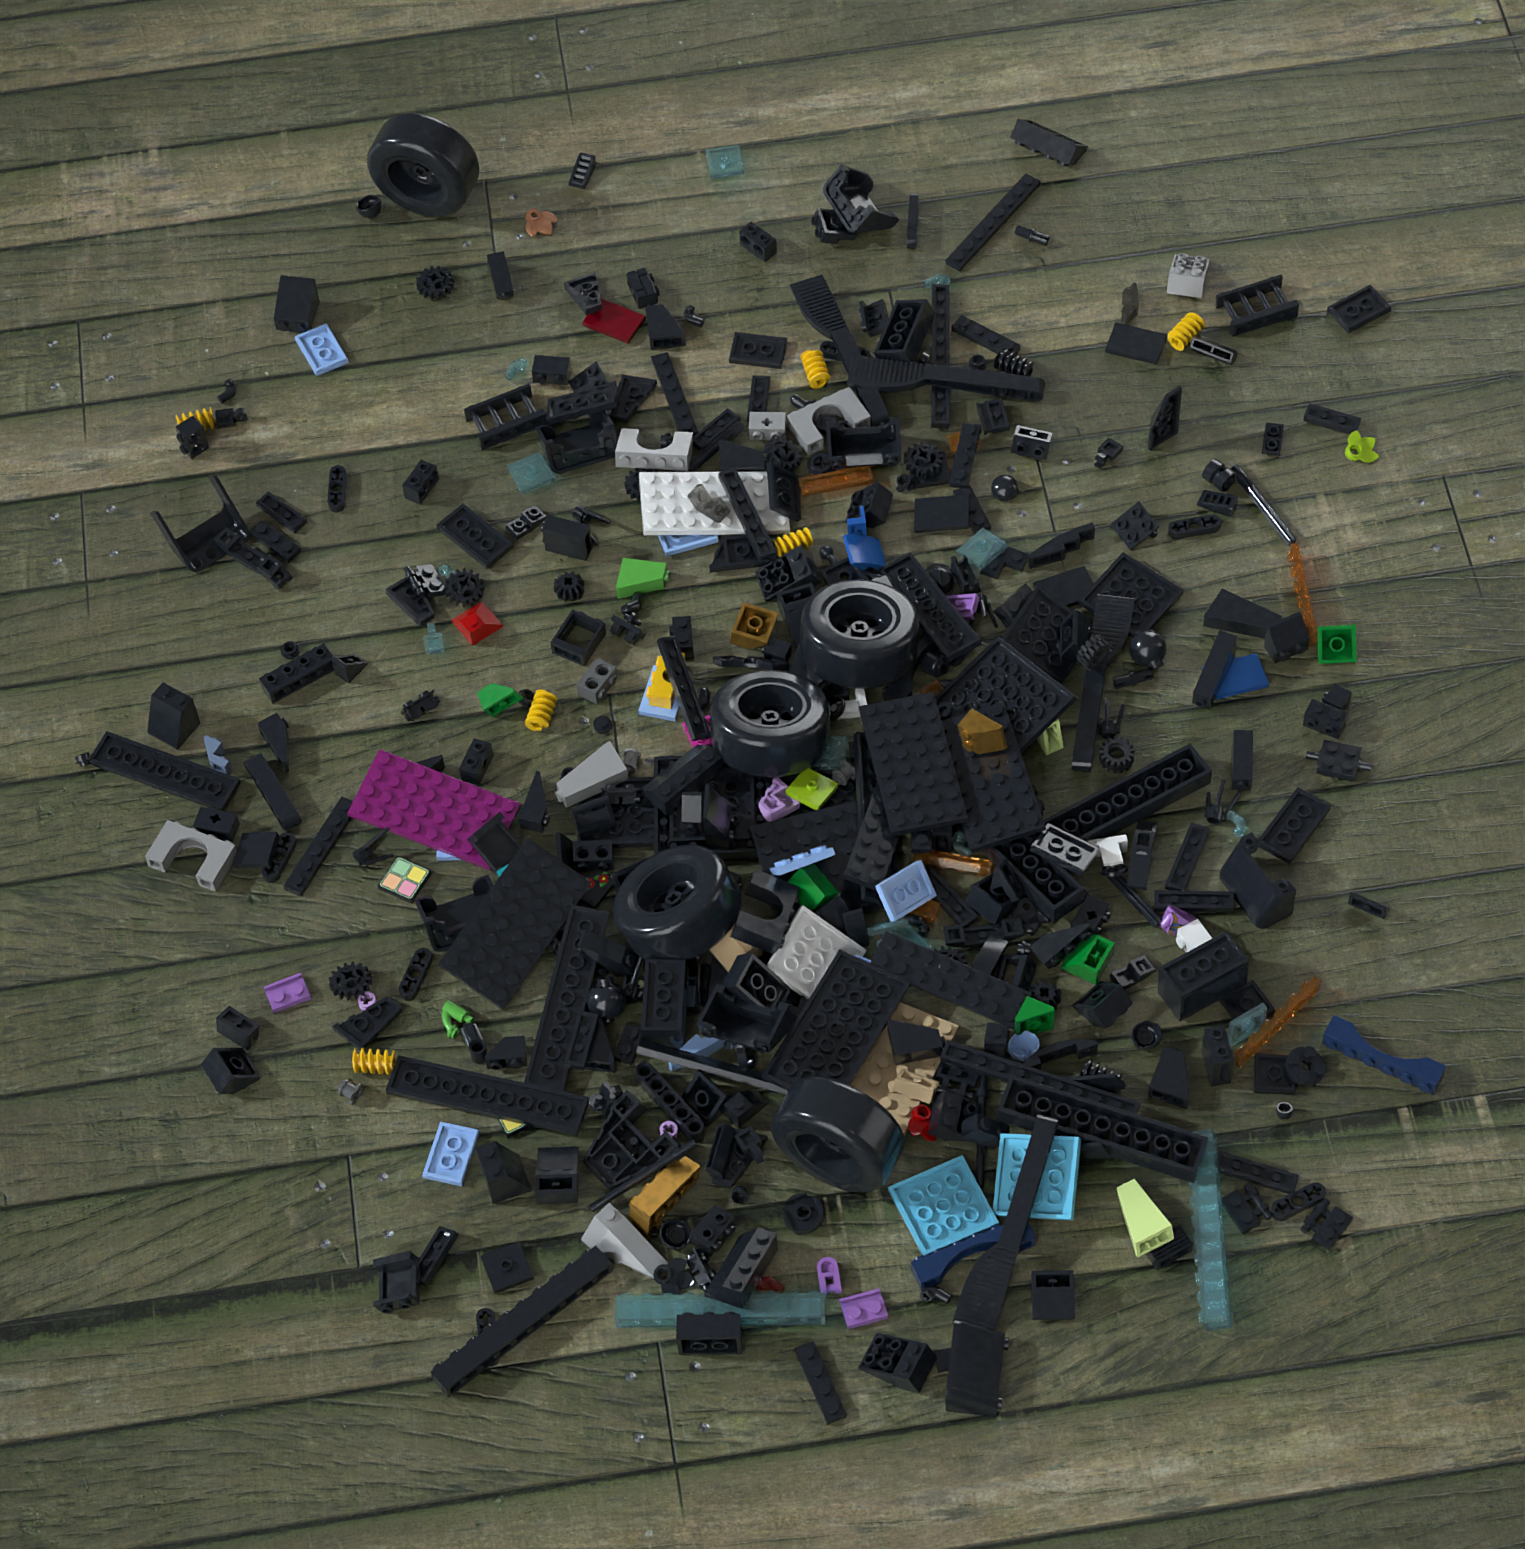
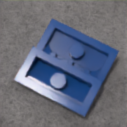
M845 534L843 536L852 566L865 570L867 567L879 570L886 566L879 539L858 534Z

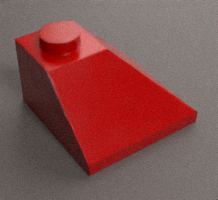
M482 601L451 620L472 646L503 627L502 623Z

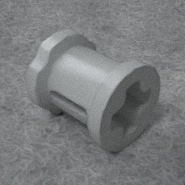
M625 749L623 763L627 768V773H636V765L641 757V753L636 749Z

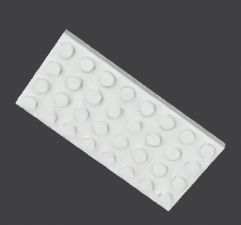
M639 472L643 535H743L746 533L718 478L719 472ZM738 472L767 533L790 534L789 518L770 510L767 472Z

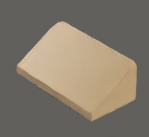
M901 1069L895 1078L893 1090L930 1104L939 1086V1082Z

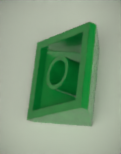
M1356 624L1317 627L1315 643L1318 664L1357 662Z
M815 864L799 868L788 881L799 887L797 895L800 896L797 902L800 907L805 906L812 912L839 894Z
M1027 996L1015 1018V1034L1019 1035L1027 1030L1037 1035L1053 1030L1054 1007Z

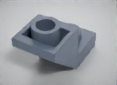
M205 735L204 742L211 768L230 775L232 770L229 761L222 756L224 749L221 741L215 737L211 738Z

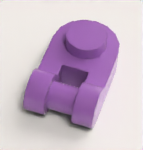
M831 1257L822 1258L817 1264L821 1296L827 1295L830 1292H835V1294L842 1293L837 1262ZM833 1279L834 1283L826 1284L825 1280Z

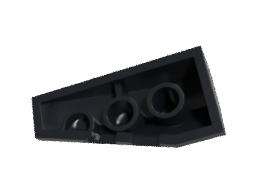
M1181 386L1167 393L1151 416L1148 439L1149 450L1154 449L1178 433L1182 396Z

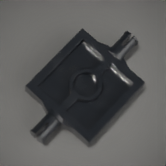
M1323 740L1319 753L1307 750L1306 759L1317 760L1316 774L1355 781V776L1359 769L1371 772L1372 767L1370 763L1361 762L1360 754L1362 747Z

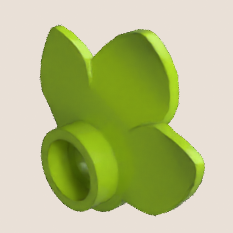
M1357 430L1352 432L1348 437V446L1345 449L1346 457L1351 461L1374 462L1379 457L1377 453L1372 451L1375 438H1361Z

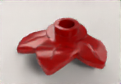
M918 1105L912 1109V1118L908 1121V1130L913 1137L920 1134L925 1140L935 1142L937 1138L927 1134L931 1110L926 1105Z

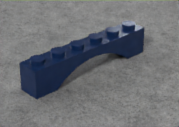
M1336 1015L1332 1017L1323 1035L1322 1043L1329 1049H1336L1349 1058L1358 1059L1369 1067L1373 1066L1381 1070L1386 1075H1393L1406 1084L1419 1087L1423 1092L1434 1094L1444 1076L1446 1065L1428 1057L1404 1059L1385 1054L1367 1043L1357 1032L1353 1023Z
M1029 1222L1019 1252L1036 1245V1236ZM996 1225L987 1232L976 1233L967 1240H958L947 1248H938L929 1255L916 1257L911 1261V1271L920 1290L922 1291L924 1288L941 1284L944 1276L959 1261L972 1254L987 1251L998 1243L1004 1225Z

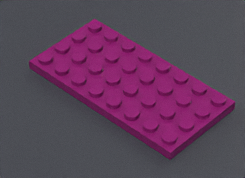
M379 749L348 810V816L383 830L386 827H390L389 832L490 871L491 868L467 839L499 812L505 817L501 821L510 830L520 809V803Z

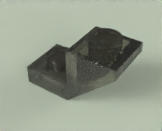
M1135 282L1131 286L1126 287L1122 292V304L1124 307L1121 311V322L1126 325L1138 315L1139 299Z
M697 484L687 495L697 511L716 523H720L730 513L721 497L711 498L703 484Z

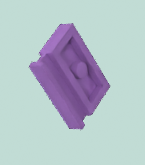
M977 593L946 596L965 621L974 620L973 615L976 613L980 599Z
M301 973L264 986L273 1013L311 1000Z
M880 1288L839 1299L847 1329L888 1319Z

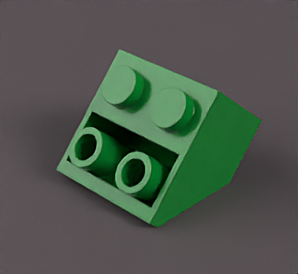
M1097 934L1091 935L1087 941H1082L1076 946V950L1068 954L1060 966V969L1095 985L1113 957L1115 942Z

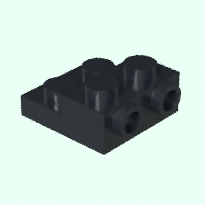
M817 208L811 218V224L816 227L815 237L819 238L821 243L837 244L838 239L855 240L857 234L846 229L835 210Z

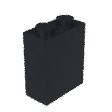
M548 515L546 521H543L541 525V532H543L542 542L545 545V551L587 561L593 548L590 525Z

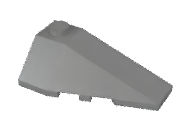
M610 1203L594 1216L581 1238V1241L590 1249L597 1246L606 1257L613 1259L614 1262L627 1265L632 1270L653 1279L654 1270L659 1265L668 1264L639 1231Z

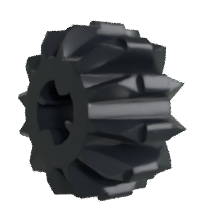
M565 570L564 575L558 574V578L554 579L553 589L558 599L563 598L565 602L570 599L573 602L574 598L580 599V594H584L585 583L580 574L575 575L574 571L568 574Z
M1039 980L1038 985L1032 984L1031 990L1028 991L1032 993L1031 998L1053 1006L1054 1010H1056L1058 1004L1061 1003V991L1057 989L1056 983L1049 985V980L1046 983H1042Z

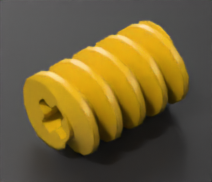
M1193 312L1187 313L1168 333L1169 343L1178 351L1184 350L1193 337L1205 328V322L1198 314Z
M807 350L801 354L800 358L809 385L813 389L822 388L830 380V374L828 373V368H826L827 365L820 350Z
M211 407L209 412L203 408L202 414L196 410L194 417L203 425L204 431H207L208 425L213 430L215 422ZM191 411L189 412L188 417H186L185 414L182 413L181 419H179V417L176 415L177 424L179 425L180 423L194 415L191 413Z
M807 527L803 528V532L797 530L796 534L790 532L789 536L784 534L782 539L776 537V541L772 540L777 552L776 555L779 557L800 545L810 551V545H814L811 533Z
M536 690L527 719L525 720L526 727L537 732L548 728L558 698L546 690Z
M356 1048L354 1049L352 1065L355 1073H359L362 1070L363 1074H367L368 1071L371 1074H375L376 1071L380 1075L384 1071L387 1075L392 1074L396 1063L395 1050L389 1055L388 1050L385 1049L384 1054L381 1055L380 1049H377L375 1055H373L372 1049H369L367 1054H365L364 1048H361L359 1054H357Z

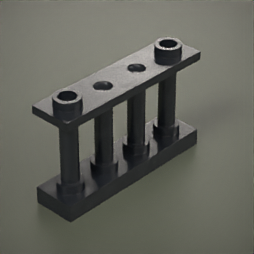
M1282 275L1272 276L1268 279L1216 295V309L1225 306L1232 319L1230 324L1232 337L1298 316L1299 304L1297 300L1288 302L1281 291ZM1273 291L1281 305L1271 307L1264 294ZM1257 296L1265 310L1255 312L1248 299ZM1241 301L1248 315L1239 317L1232 304Z
M530 384L519 386L516 389L475 405H470L464 409L466 422L474 420L480 431L477 436L481 450L533 431L535 427L548 425L544 409L536 411L530 400L532 397ZM523 401L530 414L520 417L513 404ZM506 407L513 420L503 424L497 411ZM490 414L497 427L487 430L480 417Z

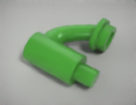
M448 1000L442 1008V1020L448 1031V1038L455 1039L460 1033V1028L456 1024L452 1025L450 1017L460 1023H473L474 1017L469 1015L470 1012L451 1000Z

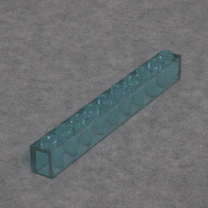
M1213 1129L1194 1131V1133L1208 1137V1142L1195 1183L1189 1181L1188 1183L1193 1196H1190V1205L1194 1209V1215H1191V1222L1193 1228H1195V1234L1192 1235L1193 1244L1197 1249V1253H1194V1262L1198 1266L1195 1279L1200 1292H1197V1301L1199 1305L1201 1304L1198 1319L1199 1323L1203 1324L1207 1331L1232 1328L1217 1136Z
M771 1291L766 1294L752 1292L743 1309L705 1297L704 1295H695L694 1293H684L683 1295H674L672 1293L652 1295L644 1293L639 1296L621 1294L620 1296H615L614 1320L616 1328L676 1327L677 1315L685 1312L693 1314L735 1312L740 1314L742 1326L825 1325V1293H820L819 1291H810L809 1293H799L797 1291L778 1293Z

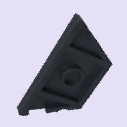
M746 534L726 536L721 538L719 548L714 554V560L709 566V571L714 573L763 567L779 558V556L759 561Z

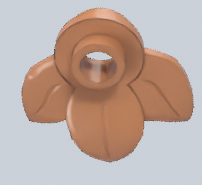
M530 209L525 216L527 221L525 228L531 237L535 236L537 232L551 236L552 224L556 223L558 219L551 212H540L537 209Z

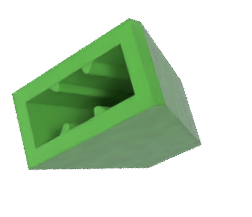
M623 558L616 584L617 598L622 599L633 596L634 593L643 594L664 589L665 583L669 582L670 578L667 564Z

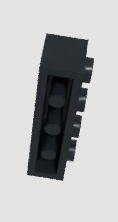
M324 643L316 646L307 653L297 656L294 660L282 664L279 668L260 677L261 688L271 703L274 704L333 672L334 668L331 661L333 655Z

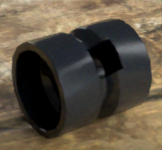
M1213 459L1203 470L1202 478L1210 484L1214 483V487L1219 491L1226 492L1234 484L1237 474L1229 467L1225 468V464L1218 459Z

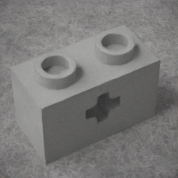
M750 412L749 440H770L772 437L776 439L777 436L782 440L786 437V412Z

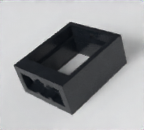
M572 609L550 642L552 653L585 667L606 635L605 623L598 618L594 619L583 612ZM575 625L595 633L585 649L565 642Z

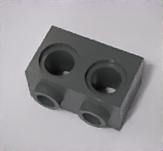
M597 658L576 684L578 695L595 704L604 699L607 690L617 682L616 667Z

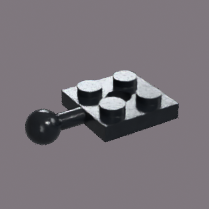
M824 545L820 548V557L828 560L831 565L820 571V576L826 585L844 581L840 579L842 576L849 577L848 580H869L862 569L850 564L849 557L837 562L833 556L834 551L831 546Z

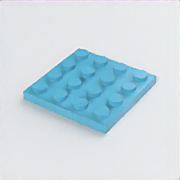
M1000 1134L993 1213L996 1217L1007 1216L1031 1135ZM1054 1136L1029 1218L1073 1221L1081 1147L1080 1137Z
M963 1155L888 1187L894 1203L921 1254L924 1256L933 1253L938 1248H947L958 1240H967L976 1233L987 1232L992 1227L999 1225Z

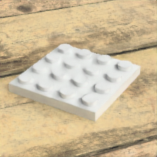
M801 906L793 918L788 932L783 936L786 939L782 949H777L776 953L769 960L767 967L792 990L809 1000L839 949L853 956L859 955L861 957L864 956L866 949L805 906Z

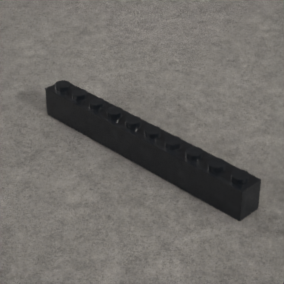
M597 1246L585 1250L579 1259L575 1262H569L559 1274L552 1275L545 1285L538 1286L528 1298L521 1299L515 1308L504 1312L498 1321L487 1325L477 1337L470 1338L464 1347L460 1350H454L447 1360L437 1363L431 1371L432 1380L449 1398L488 1368L498 1357L501 1358L612 1272L611 1261Z

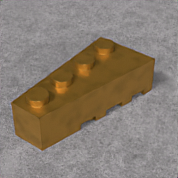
M686 1156L679 1161L675 1160L667 1165L663 1171L660 1170L651 1183H647L642 1192L631 1199L628 1221L646 1240L651 1237V1229L654 1226L658 1228L663 1222L662 1219L666 1211L671 1212L675 1208L679 1196L683 1198L698 1180L700 1165Z

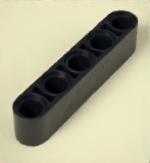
M262 753L243 761L249 775L282 829L287 831L302 823L297 810Z
M642 1062L636 1067V1077L641 1088L667 1117L676 1123L678 1129L689 1141L694 1139L696 1143L701 1142L705 1136L702 1120L650 1063ZM644 1073L649 1074L648 1076H641ZM656 1087H661L660 1090H654ZM674 1101L672 1104H667L666 1102ZM680 1115H687L684 1118L679 1117ZM695 1128L699 1129V1131L692 1132L691 1130Z

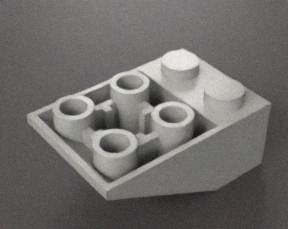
M1184 253L1175 254L1169 272L1167 293L1202 298L1210 259H1206L1204 256L1191 257Z

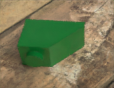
M494 683L485 686L477 692L483 711L492 717L524 699L513 688Z

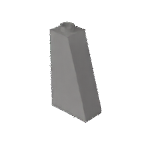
M609 741L556 783V797L559 802L563 801L566 808L602 792L601 788H606V785H617L628 780L627 768Z

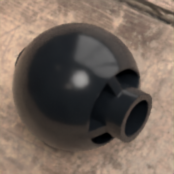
M1144 628L1136 631L1129 644V653L1133 661L1142 667H1149L1151 671L1164 665L1162 660L1167 652V645L1163 636L1154 630L1145 631Z
M613 977L597 978V985L590 989L587 996L589 1011L598 1014L599 1019H603L604 1023L614 1022L615 1018H618L624 1012L627 1005L625 991L620 985L613 983Z

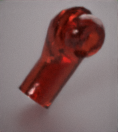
M765 1276L761 1277L755 1289L758 1291L772 1290L779 1296L783 1293L785 1287L773 1277Z

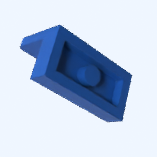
M860 506L859 518L847 519V534L866 535L864 506Z

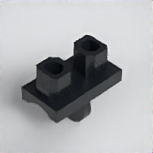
M638 613L625 614L624 619L627 622L615 615L612 616L611 620L614 623L610 628V632L613 635L620 637L624 630L628 631L624 640L632 645L639 638L644 639L646 634L642 633L641 629L635 626H641L642 624L638 620Z
M608 1081L603 1082L599 1093L589 1098V1107L594 1111H602V1118L606 1119L611 1112L612 1104L623 1094L619 1085L610 1087Z

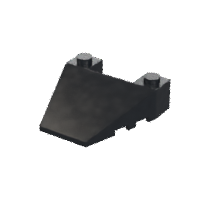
M628 1090L612 1104L609 1116L605 1122L603 1121L599 1135L592 1142L582 1161L608 1190L619 1187L671 1154L672 1150L676 1147H682L679 1141L666 1131L652 1144L634 1124L648 1108Z

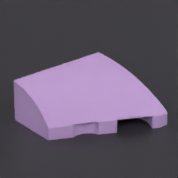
M778 777L773 778L770 788H767L765 796L759 802V809L767 822L781 819L800 808L799 801L785 795L788 786Z

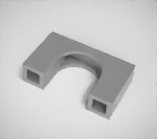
M850 387L841 389L828 397H824L815 403L808 404L804 408L786 415L788 429L807 456L824 449L823 437L814 426L819 414L839 416L848 421L850 428L871 427V416Z
M621 428L615 450L616 467L688 471L693 450V432L675 431L673 441L668 447L650 450L639 446V429Z
M167 820L145 855L148 866L166 872L180 851L191 847L203 849L207 852V857L196 874L199 886L216 892L234 862L237 852L235 845L227 840L222 841L212 834L206 835L201 833L196 828L190 829L185 827L180 822Z

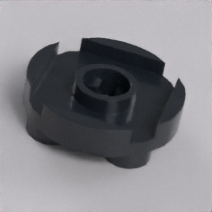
M1312 1046L1297 1047L1287 1055L1285 1072L1296 1084L1299 1082L1304 1084V1087H1312L1323 1078L1327 1071L1322 1057ZM1302 1064H1306L1309 1067V1070H1307L1306 1068L1303 1069L1301 1067Z
M799 1193L791 1196L786 1201L782 1212L783 1221L794 1234L812 1233L823 1224V1205L815 1196L811 1197L807 1196L806 1193ZM800 1210L809 1212L806 1217L798 1216L800 1215Z

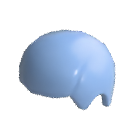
M1027 1030L1019 1035L1014 1034L1007 1044L1008 1053L1014 1060L1025 1062L1032 1054L1039 1050V1039L1034 1033Z

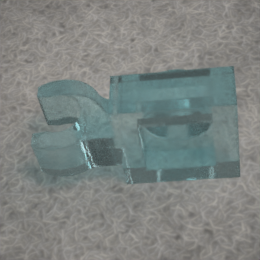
M428 623V635L423 636L426 655L445 652L442 633H436L435 624Z

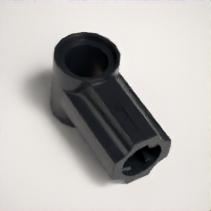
M467 1023L460 1029V1032L470 1052L471 1060L476 1064L485 1063V1055L488 1053L486 1042L483 1040L476 1023Z

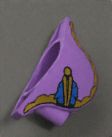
M1168 905L1162 918L1161 928L1170 936L1177 935L1179 928L1194 921L1196 917L1189 912Z

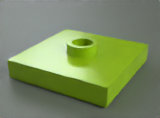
M807 769L801 772L786 789L785 795L814 810H820L838 789L839 783L811 769Z

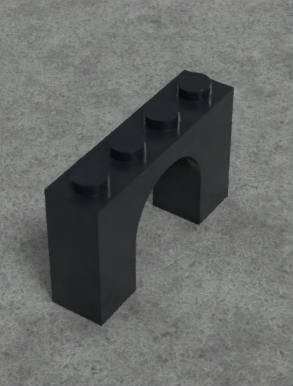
M755 869L745 895L769 905L776 913L777 918L774 920H763L740 911L730 937L774 955L778 948L782 949L786 938L783 937V934H786L790 927V923L787 922L788 920L791 921L795 909H792V907L796 906L800 896L797 895L799 887Z

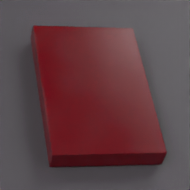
M600 298L602 310L588 314L582 322L583 326L629 344L645 322V315Z

